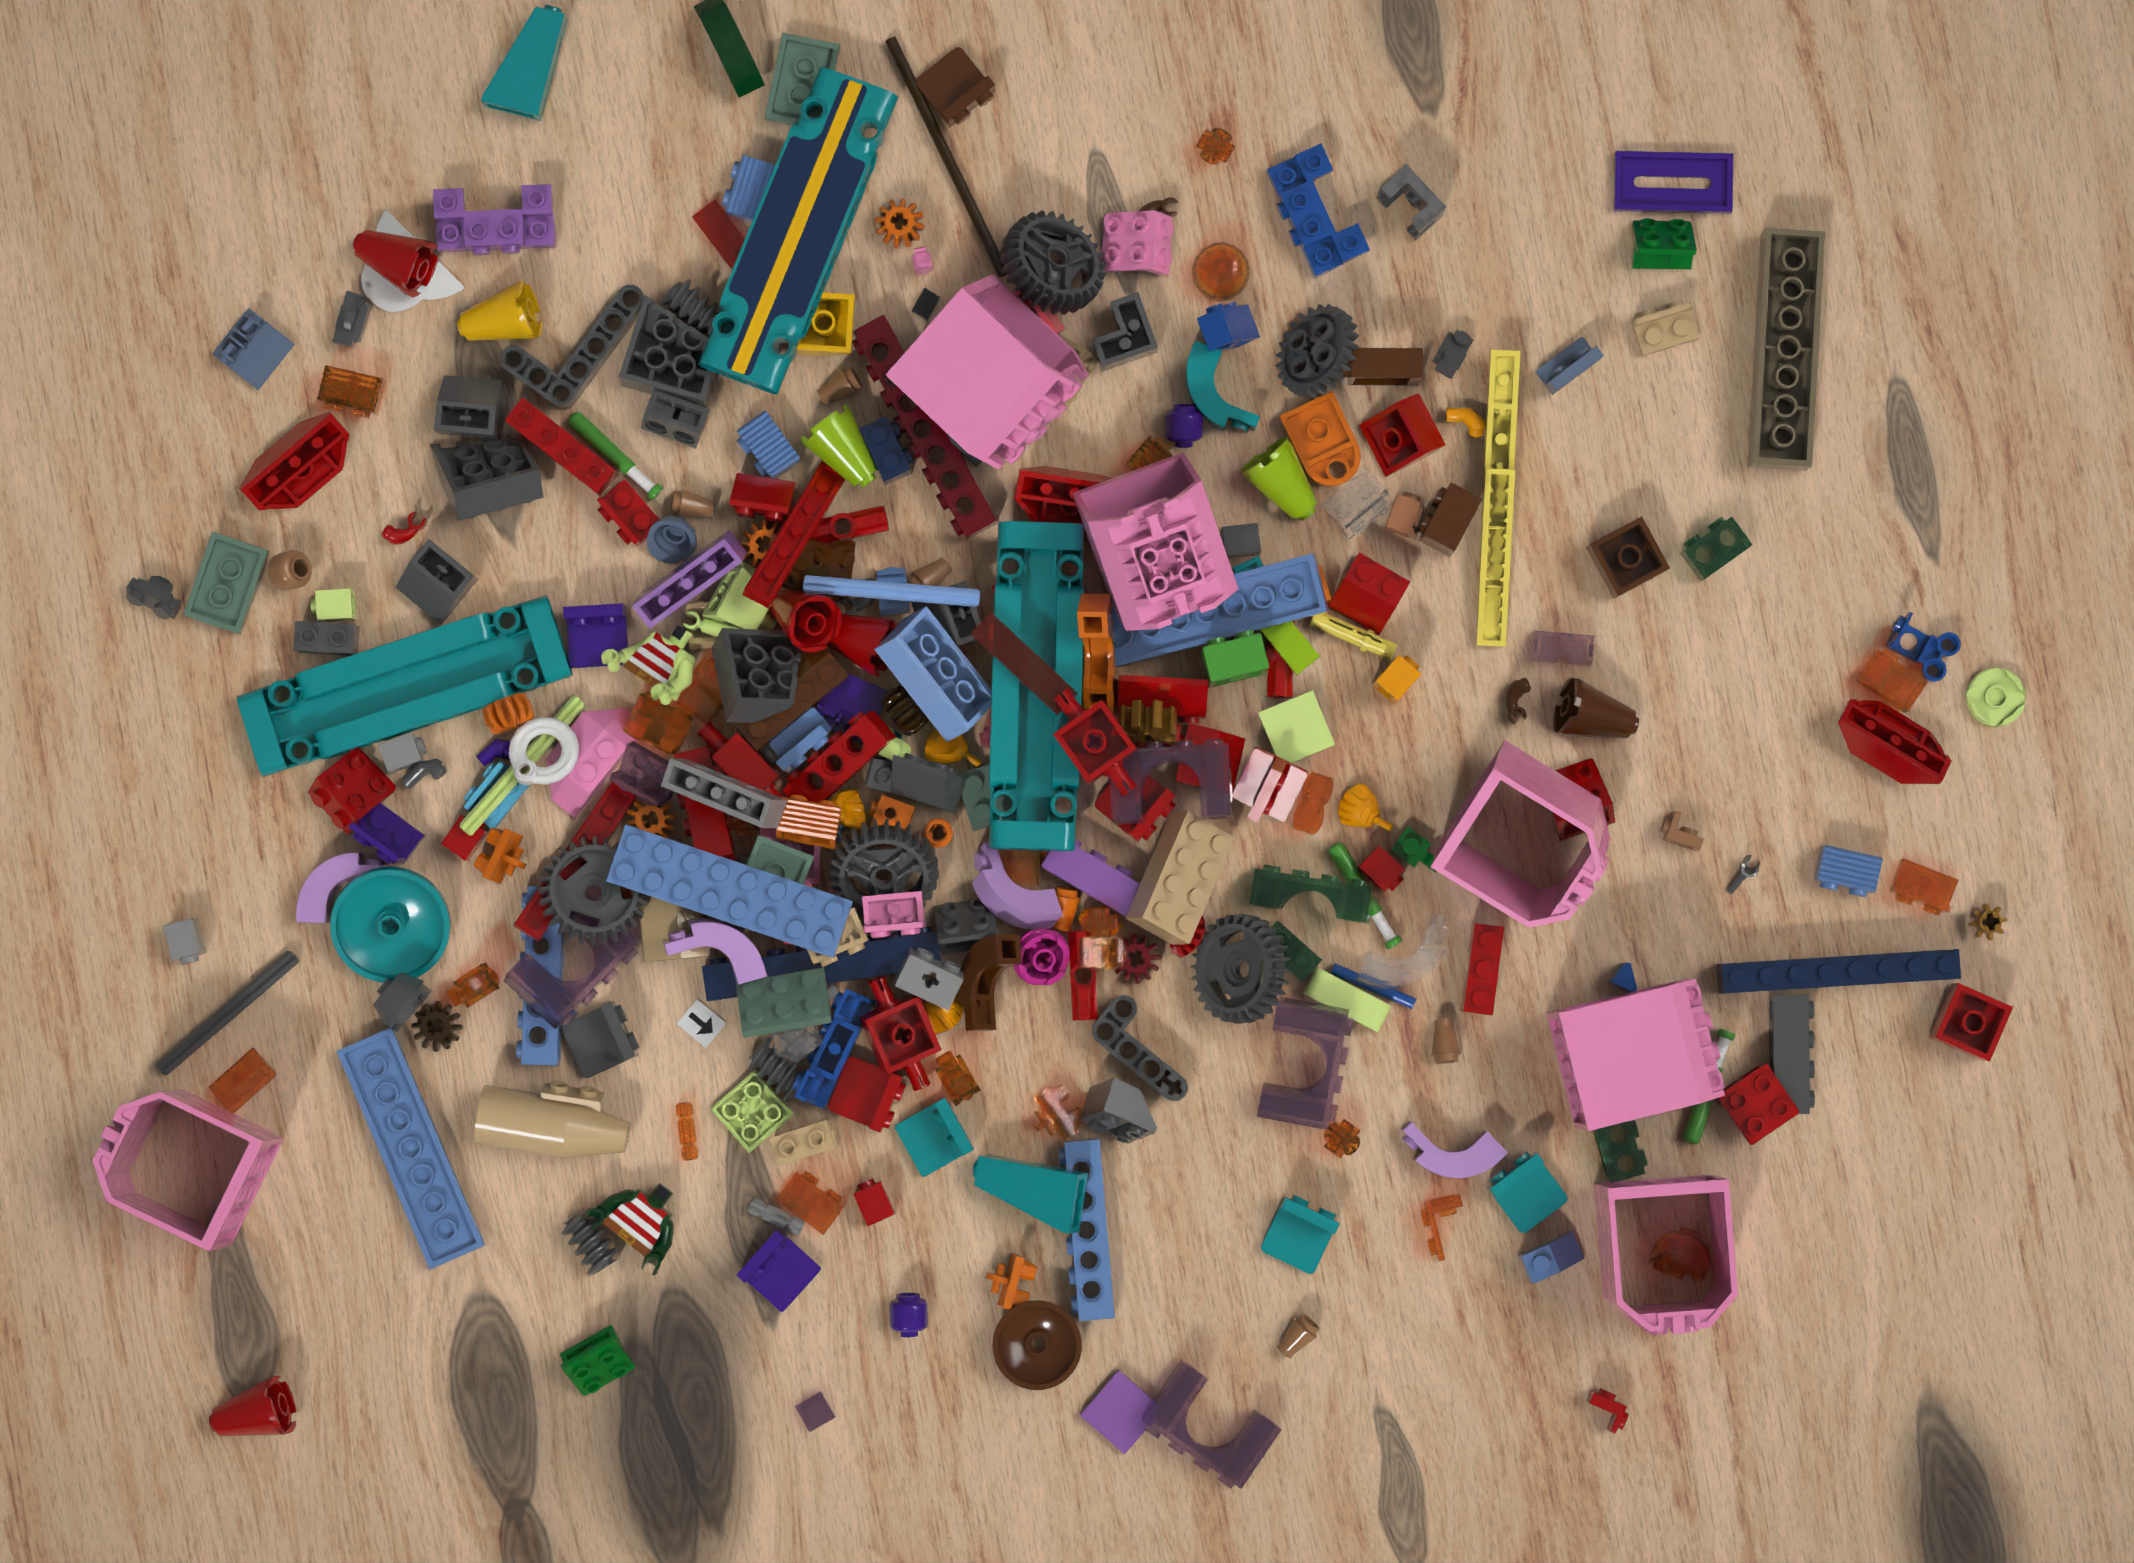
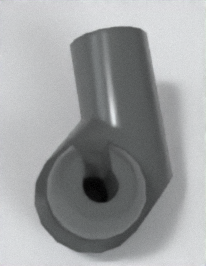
M431 759L417 763L401 780L406 787L412 789L424 776L431 774L435 780H438L446 774L447 769L442 765L443 762L441 760Z

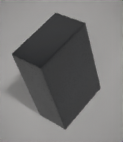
M924 288L912 309V313L928 321L940 300V296Z

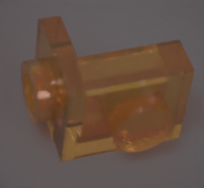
M1083 937L1079 941V969L1113 971L1121 968L1126 960L1127 950L1126 946L1123 945L1122 937L1113 939Z

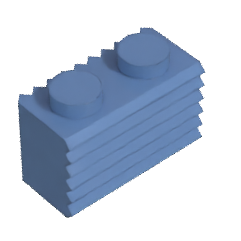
M742 155L740 162L735 161L731 172V178L735 179L732 190L726 189L722 201V206L726 207L725 212L727 215L748 222L753 221L775 164Z
M766 410L737 430L740 438L736 441L746 455L752 452L758 461L754 463V466L762 477L769 475L770 478L777 479L801 461L799 455Z
M1821 845L1813 880L1821 882V888L1837 891L1838 886L1850 888L1849 894L1866 897L1867 893L1876 892L1883 858Z

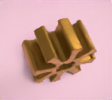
M1133 700L1132 707L1121 705L1119 708V724L1138 751H1142L1145 744H1150L1154 751H1162L1164 744L1170 746L1176 744L1177 709L1174 706L1163 708V701L1153 700V704L1150 707H1146L1142 700Z

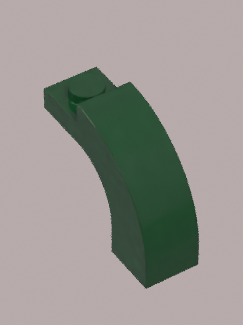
M704 0L695 5V11L738 97L740 98L765 86L725 1Z

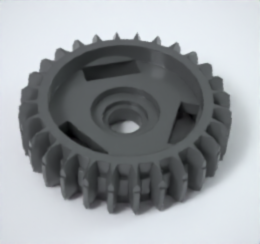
M1043 210L1037 214L1031 212L1027 217L1023 216L1009 229L1002 241L1003 245L1000 253L1003 255L1000 258V263L1005 264L1002 272L1010 275L1006 281L1007 283L1015 284L1013 292L1020 291L1023 294L1022 300L1028 298L1032 301L1031 307L1038 304L1041 306V312H1045L1047 308H1050L1052 315L1058 311L1062 315H1066L1069 311L1074 314L1079 309L1085 308L1097 296V293L1104 284L1102 280L1106 273L1102 270L1106 264L1100 261L1103 253L1096 252L1099 243H1092L1090 240L1092 234L1086 235L1082 231L1084 225L1078 228L1074 225V219L1068 222L1065 220L1064 214L1057 218L1054 211L1049 212L1047 215ZM1050 254L1058 255L1062 260V264L1054 263L1050 258ZM1079 271L1082 274V284L1077 289H1071V282Z
M887 818L884 825H878L876 819H874L871 827L862 822L861 831L852 827L851 836L843 834L842 843H836L835 852H832L829 864L830 885L833 886L834 895H839V897L853 901L851 908L855 907L858 917L863 914L862 896L904 893L905 891L903 890L911 874L918 871L921 875L917 883L907 892L922 891L923 907H925L926 899L931 900L932 891L936 890L937 880L939 878L938 859L935 857L934 847H929V839H921L920 830L912 834L910 824L903 829L900 828L899 820L895 826H891ZM877 844H891V846L869 847ZM881 869H886L892 873V877L888 880H880L875 874ZM855 876L869 894L867 895L857 889L849 878Z
M594 836L591 845H587L585 838L582 837L580 847H576L575 843L570 841L569 852L560 847L559 854L561 858L552 855L550 861L554 866L547 864L544 866V871L549 876H540V882L547 886L539 887L538 893L547 897L541 898L539 904L540 906H549L543 911V916L553 915L549 925L552 927L559 923L558 935L567 930L569 932L568 941H571L575 935L579 936V945L584 943L585 938H589L591 947H594L596 939L600 938L603 946H605L608 936H611L613 941L617 942V932L620 931L624 936H627L629 934L627 925L636 928L637 921L633 917L643 918L644 913L638 907L646 908L648 904L646 900L641 899V897L648 895L631 890L632 898L623 900L620 886L606 881L619 842H616L613 848L608 847V838H605L602 845H598L597 837ZM583 858L586 864L564 881L559 875L561 871L571 862ZM592 885L599 887L602 891L601 898L596 901L587 899L585 896L586 888ZM573 912L600 921L598 927H589L574 922L569 918L570 913Z
M1236 914L1216 919V924L1208 925L1209 932H1204V941L1200 942L1197 946L1199 952L1191 954L1197 958L1196 964L1190 966L1196 970V975L1190 979L1197 981L1198 985L1193 990L1201 992L1198 1001L1206 1002L1204 1010L1212 1011L1213 1017L1220 1018L1224 1022L1242 1024L1264 1019L1265 1014L1273 1013L1272 1006L1280 1005L1277 996L1286 995L1282 990V986L1289 984L1284 979L1285 973H1290L1291 970L1285 968V962L1289 961L1290 958L1284 957L1283 954L1288 947L1280 945L1283 936L1275 935L1277 928L1269 926V921L1261 920L1257 916ZM1243 931L1245 940L1225 946L1226 942L1233 935ZM1244 961L1249 965V973L1246 977H1243L1240 973V966ZM1220 985L1224 988V990L1227 992V994L1231 997L1229 1000H1228V999L1225 997V995L1223 994V992H1222V990H1221V988H1220Z

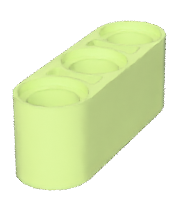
M1315 967L1302 992L1304 995L1377 1033L1392 1007Z

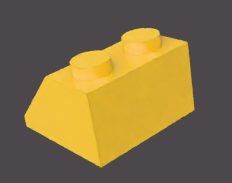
M822 293L807 334L803 339L800 338L797 345L798 355L831 356L851 354L855 294Z

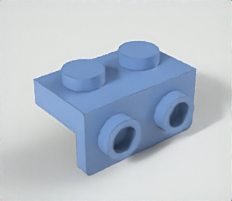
M815 707L810 708L769 743V746L779 756L776 763L783 771L789 766L794 770L807 759L804 753L813 747L817 751L829 741L826 735L833 728Z

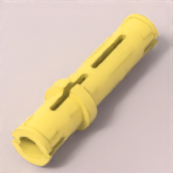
M1327 613L1314 615L1309 625L1360 647V651L1364 653L1367 650L1388 661H1391L1398 645L1375 635L1373 630L1369 629L1366 631Z

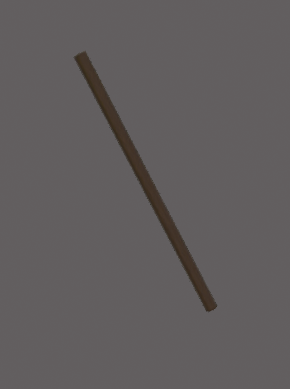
M896 36L891 37L885 41L985 250L999 278L1007 274L1002 272L1005 264L1000 263L1001 254L925 96L916 85V78Z

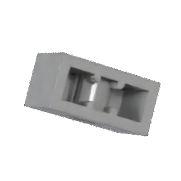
M909 948L894 979V986L949 1011L964 980V972L960 971L961 967L949 960H945L944 963L933 958L934 955L923 948H918L917 950ZM931 971L935 972V978H931L930 981L925 980V974L929 975Z

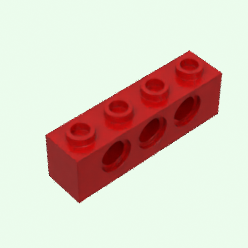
M522 397L506 417L505 421L508 425L598 496H602L618 476L615 469Z
M874 710L865 715L861 711L848 722L851 727L844 734L840 730L829 739V748L824 752L819 749L807 760L810 765L805 770L801 771L799 768L786 779L789 784L782 791L788 798L791 795H800L807 798V801L819 803L820 800H828L860 771L871 758H874L894 740L896 735ZM854 736L861 738L863 742L862 749L855 747L853 743ZM833 755H837L841 758V768H838L833 764ZM813 773L820 777L821 787L816 786L812 782Z

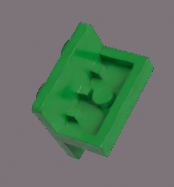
M1651 218L1633 221V269H1691L1693 255H1696L1697 248L1690 221L1683 219L1656 221Z
M612 1325L560 1353L563 1364H561L562 1370L583 1396L597 1392L604 1385L625 1376L635 1368L633 1361L626 1354Z

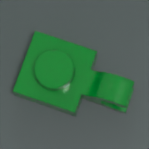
M1407 827L1390 851L1413 868L1420 861L1437 873L1436 870L1431 868L1435 856L1427 852L1432 843Z

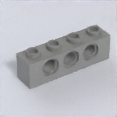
M670 758L661 784L664 788L761 828H778L787 803L786 799L683 758Z

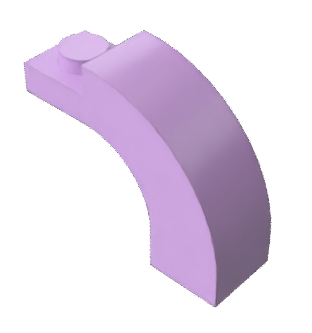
M989 841L982 844L974 855V865L979 874L972 882L981 902L995 916L1013 926L1033 930L1052 928L1063 915L1055 889L1028 890L1018 886L1006 874L998 849H990Z
M347 853L335 856L319 865L309 875L301 888L297 901L296 922L330 923L331 902L338 887L365 871L378 867H387L384 866V860L366 859V865H362V853Z
M709 918L688 920L691 932L686 933L685 930H678L669 933L668 939L662 940L668 956L702 946L719 949L730 959L738 985L767 977L762 958L752 941L741 930L727 922Z
M1409 1121L1401 1129L1406 1134L1402 1138L1413 1151L1417 1148L1421 1150L1414 1160L1425 1169L1449 1178H1466L1481 1174L1495 1166L1508 1153L1487 1131H1484L1475 1141L1462 1150L1444 1151L1432 1144L1412 1122Z

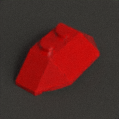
M330 411L300 421L255 459L239 489L258 510L298 508L343 470L347 441L349 440L348 431Z
M1049 466L1020 468L1014 498L1032 522L1076 523L1083 525L1072 493L1112 478L1100 474Z
M1850 699L1838 721L1850 753L1900 784H1940L1952 762L1949 756L1945 755L1941 745L1931 731L1881 701H1857L1856 699Z

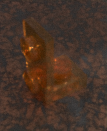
M1460 1194L1423 1202L1425 1209L1420 1210L1423 1226H1429L1432 1238L1427 1239L1431 1256L1436 1255L1438 1261L1445 1260L1434 1213L1439 1212L1440 1217L1456 1214V1208L1463 1206Z

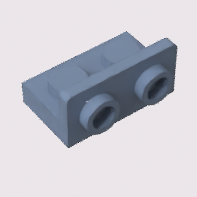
M1581 337L1537 369L1536 374L1553 395L1598 362L1604 355L1597 346L1592 349L1587 341Z

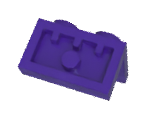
M623 603L563 607V616L567 621L569 666L571 668L608 666V664L602 663L601 655L605 650L614 649L619 653L620 650L628 647L626 606Z
M382 803L367 813L359 824L351 822L348 826L354 831L351 835L354 839L364 846L371 847L373 845L378 849L375 854L388 864L391 863L393 865L396 862L405 864L425 837L423 833Z
M777 1229L736 1276L744 1283L748 1282L779 1311L784 1312L821 1271V1267L782 1231Z

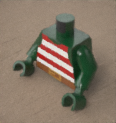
M661 1183L655 1187L650 1195L641 1189H638L636 1192L626 1189L608 1196L596 1208L589 1210L584 1215L583 1220L588 1216H593L596 1219V1224L591 1227L593 1230L601 1223L607 1226L645 1257L641 1269H644L645 1264L651 1263L655 1266L652 1275H656L661 1261L665 1258L673 1242L674 1224L670 1220L672 1214L663 1207L673 1193Z

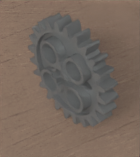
M1318 304L1316 310L1311 307L1308 308L1307 316L1300 313V322L1297 324L1292 321V331L1284 332V335L1287 337L1286 341L1279 342V345L1283 347V351L1277 353L1276 357L1282 361L1275 366L1281 370L1277 376L1283 380L1282 385L1294 394L1304 398L1308 396L1316 398L1318 392L1326 395L1327 386L1335 389V380L1343 381L1342 372L1344 370H1351L1350 366L1347 365L1348 362L1356 360V357L1351 353L1359 348V345L1353 343L1359 337V334L1354 332L1357 325L1351 322L1353 318L1337 306L1333 307L1330 304H1327L1326 307Z

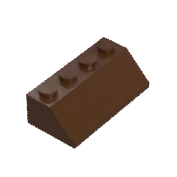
M826 648L814 653L801 650L802 655L798 666L794 703L791 708L756 723L733 722L757 753L810 708L815 707L849 679L848 674Z

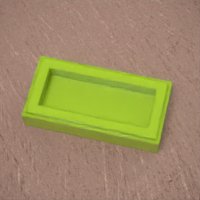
M1292 621L1260 629L1296 676L1320 658V655Z

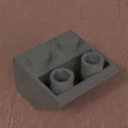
M444 375L437 398L434 430L442 435L497 440L503 381Z
M428 539L411 559L395 588L442 625L479 579Z
M965 580V581H962V582H960V583H957V584L948 586V587L967 588V589H969L966 580ZM911 602L914 612L927 606L959 648L987 639L976 607Z
M905 753L904 758L894 755L892 759V793L954 814L966 780L957 776L958 770L938 762H929L909 753Z
M1116 1078L1089 1088L1079 1120L1088 1123L1090 1129L1097 1132L1106 1131L1113 1134L1115 1140L1127 1144L1156 1133L1157 1126L1139 1088Z

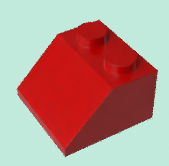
M1419 393L1394 403L1359 425L1385 477L1429 456L1446 445Z
M1359 552L1328 607L1364 628L1373 630L1379 636L1409 586L1410 581Z
M1189 723L1175 782L1232 796L1246 739L1217 729Z

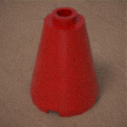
M365 230L357 234L353 241V249H355L354 252L357 258L410 297H416L421 294L417 290L421 285L427 287L435 272L438 256L434 254V249H438V247L429 240Z
M783 589L779 590L770 606L771 613L791 643L802 651L814 653L824 650L828 647L826 644L832 638L836 639L840 632L842 624L841 611L834 601L825 595Z
M841 614L842 624L840 632L836 639L832 638L826 645L867 673L879 677L878 671L885 672L888 667L874 649L899 623L892 619Z
M271 1376L214 1407L212 1414L209 1416V1424L212 1431L216 1432L219 1436L285 1435L293 1432L296 1427V1421L291 1422V1413L296 1412V1405L289 1385L286 1381L280 1382L278 1380L281 1376Z

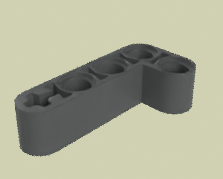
M1121 995L1116 997L1092 1027L1093 1038L1164 1097L1171 1101L1181 1100L1188 1092L1187 1081L1124 1030L1136 1015L1137 1005L1130 996ZM1120 1000H1127L1132 1005V1012L1127 1017H1120L1115 1011V1005ZM1102 1023H1109L1114 1029L1113 1036L1108 1040H1102L1097 1036V1027ZM1127 1041L1134 1043L1137 1048L1136 1055L1130 1059H1125L1120 1054V1046ZM1149 1060L1156 1061L1160 1066V1071L1155 1077H1147L1143 1073V1065ZM1166 1069L1171 1072V1074L1166 1076L1170 1081H1181L1179 1087L1182 1089V1092L1179 1095L1175 1092L1169 1095L1167 1093L1169 1087L1164 1082L1161 1083L1160 1087L1155 1084V1082L1162 1078Z

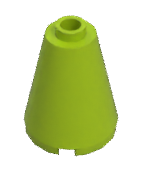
M845 404L842 406L844 411L842 414H839L837 410L810 430L811 437L809 439L803 435L800 441L853 487L860 484L864 488L877 478L874 473L878 469L851 409Z
M1283 437L1267 446L1268 450L1261 455L1259 453L1255 455L1240 471L1247 481L1293 520L1300 518L1303 521L1316 511L1314 506L1317 504V500L1291 441L1287 437Z

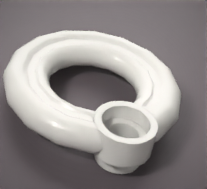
M538 717L529 720L516 730L510 741L509 758L514 769L515 778L522 785H548L561 781L572 772L578 761L579 743L576 734L566 723L556 718ZM541 734L556 737L562 748L558 761L548 767H537L533 761L528 759L526 754L529 742L535 736ZM523 767H530L529 773H520Z

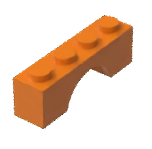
M1081 594L1077 619L1079 638H1082L1084 650V710H1088L1100 700H1103L1111 713L1114 714L1118 690L1111 594Z

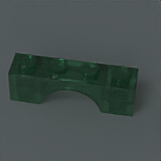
M1263 865V870L1255 869L1249 903L1251 905L1282 910L1288 900L1296 894L1315 891L1323 894L1330 900L1338 919L1369 924L1375 889L1368 887V881L1351 879L1350 884L1340 883L1338 876L1322 874L1321 879L1309 878L1310 872L1295 869L1292 870V875L1280 873L1281 867Z

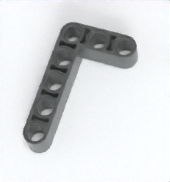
M635 285L623 286L558 374L516 345H510L502 350L500 354L501 365L509 374L555 407L564 410L569 409L577 402L635 323L645 295ZM630 293H636L639 295V302L632 307L626 306L624 304L625 297ZM612 317L622 319V325L617 330H609L607 328V322ZM596 340H601L605 344L604 350L599 354L590 352V345ZM512 354H521L522 362L519 366H508V358ZM578 364L587 366V373L581 378H576L572 375L573 368ZM544 371L546 373L545 381L539 385L533 384L531 381L533 373ZM558 389H569L570 395L566 401H556L555 393Z

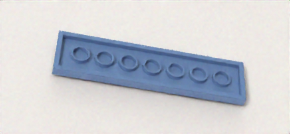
M1312 553L1234 574L1239 590L1219 606L1203 613L1196 610L1172 619L1173 624L1160 629L1126 631L1114 607H1112L1116 667L1203 645L1211 639L1219 637L1226 639L1234 637L1237 633L1243 631H1256L1329 612L1315 554Z
M626 824L606 880L607 882L832 958L835 956L853 901Z
M388 1028L336 1051L429 1269L485 1246L486 1244L394 1029Z

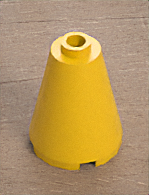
M524 280L518 281L461 312L460 319L457 320V328L462 337L465 336L468 341L539 338L542 334L543 324L542 321L537 322L536 313L541 311L532 287L529 284H524Z

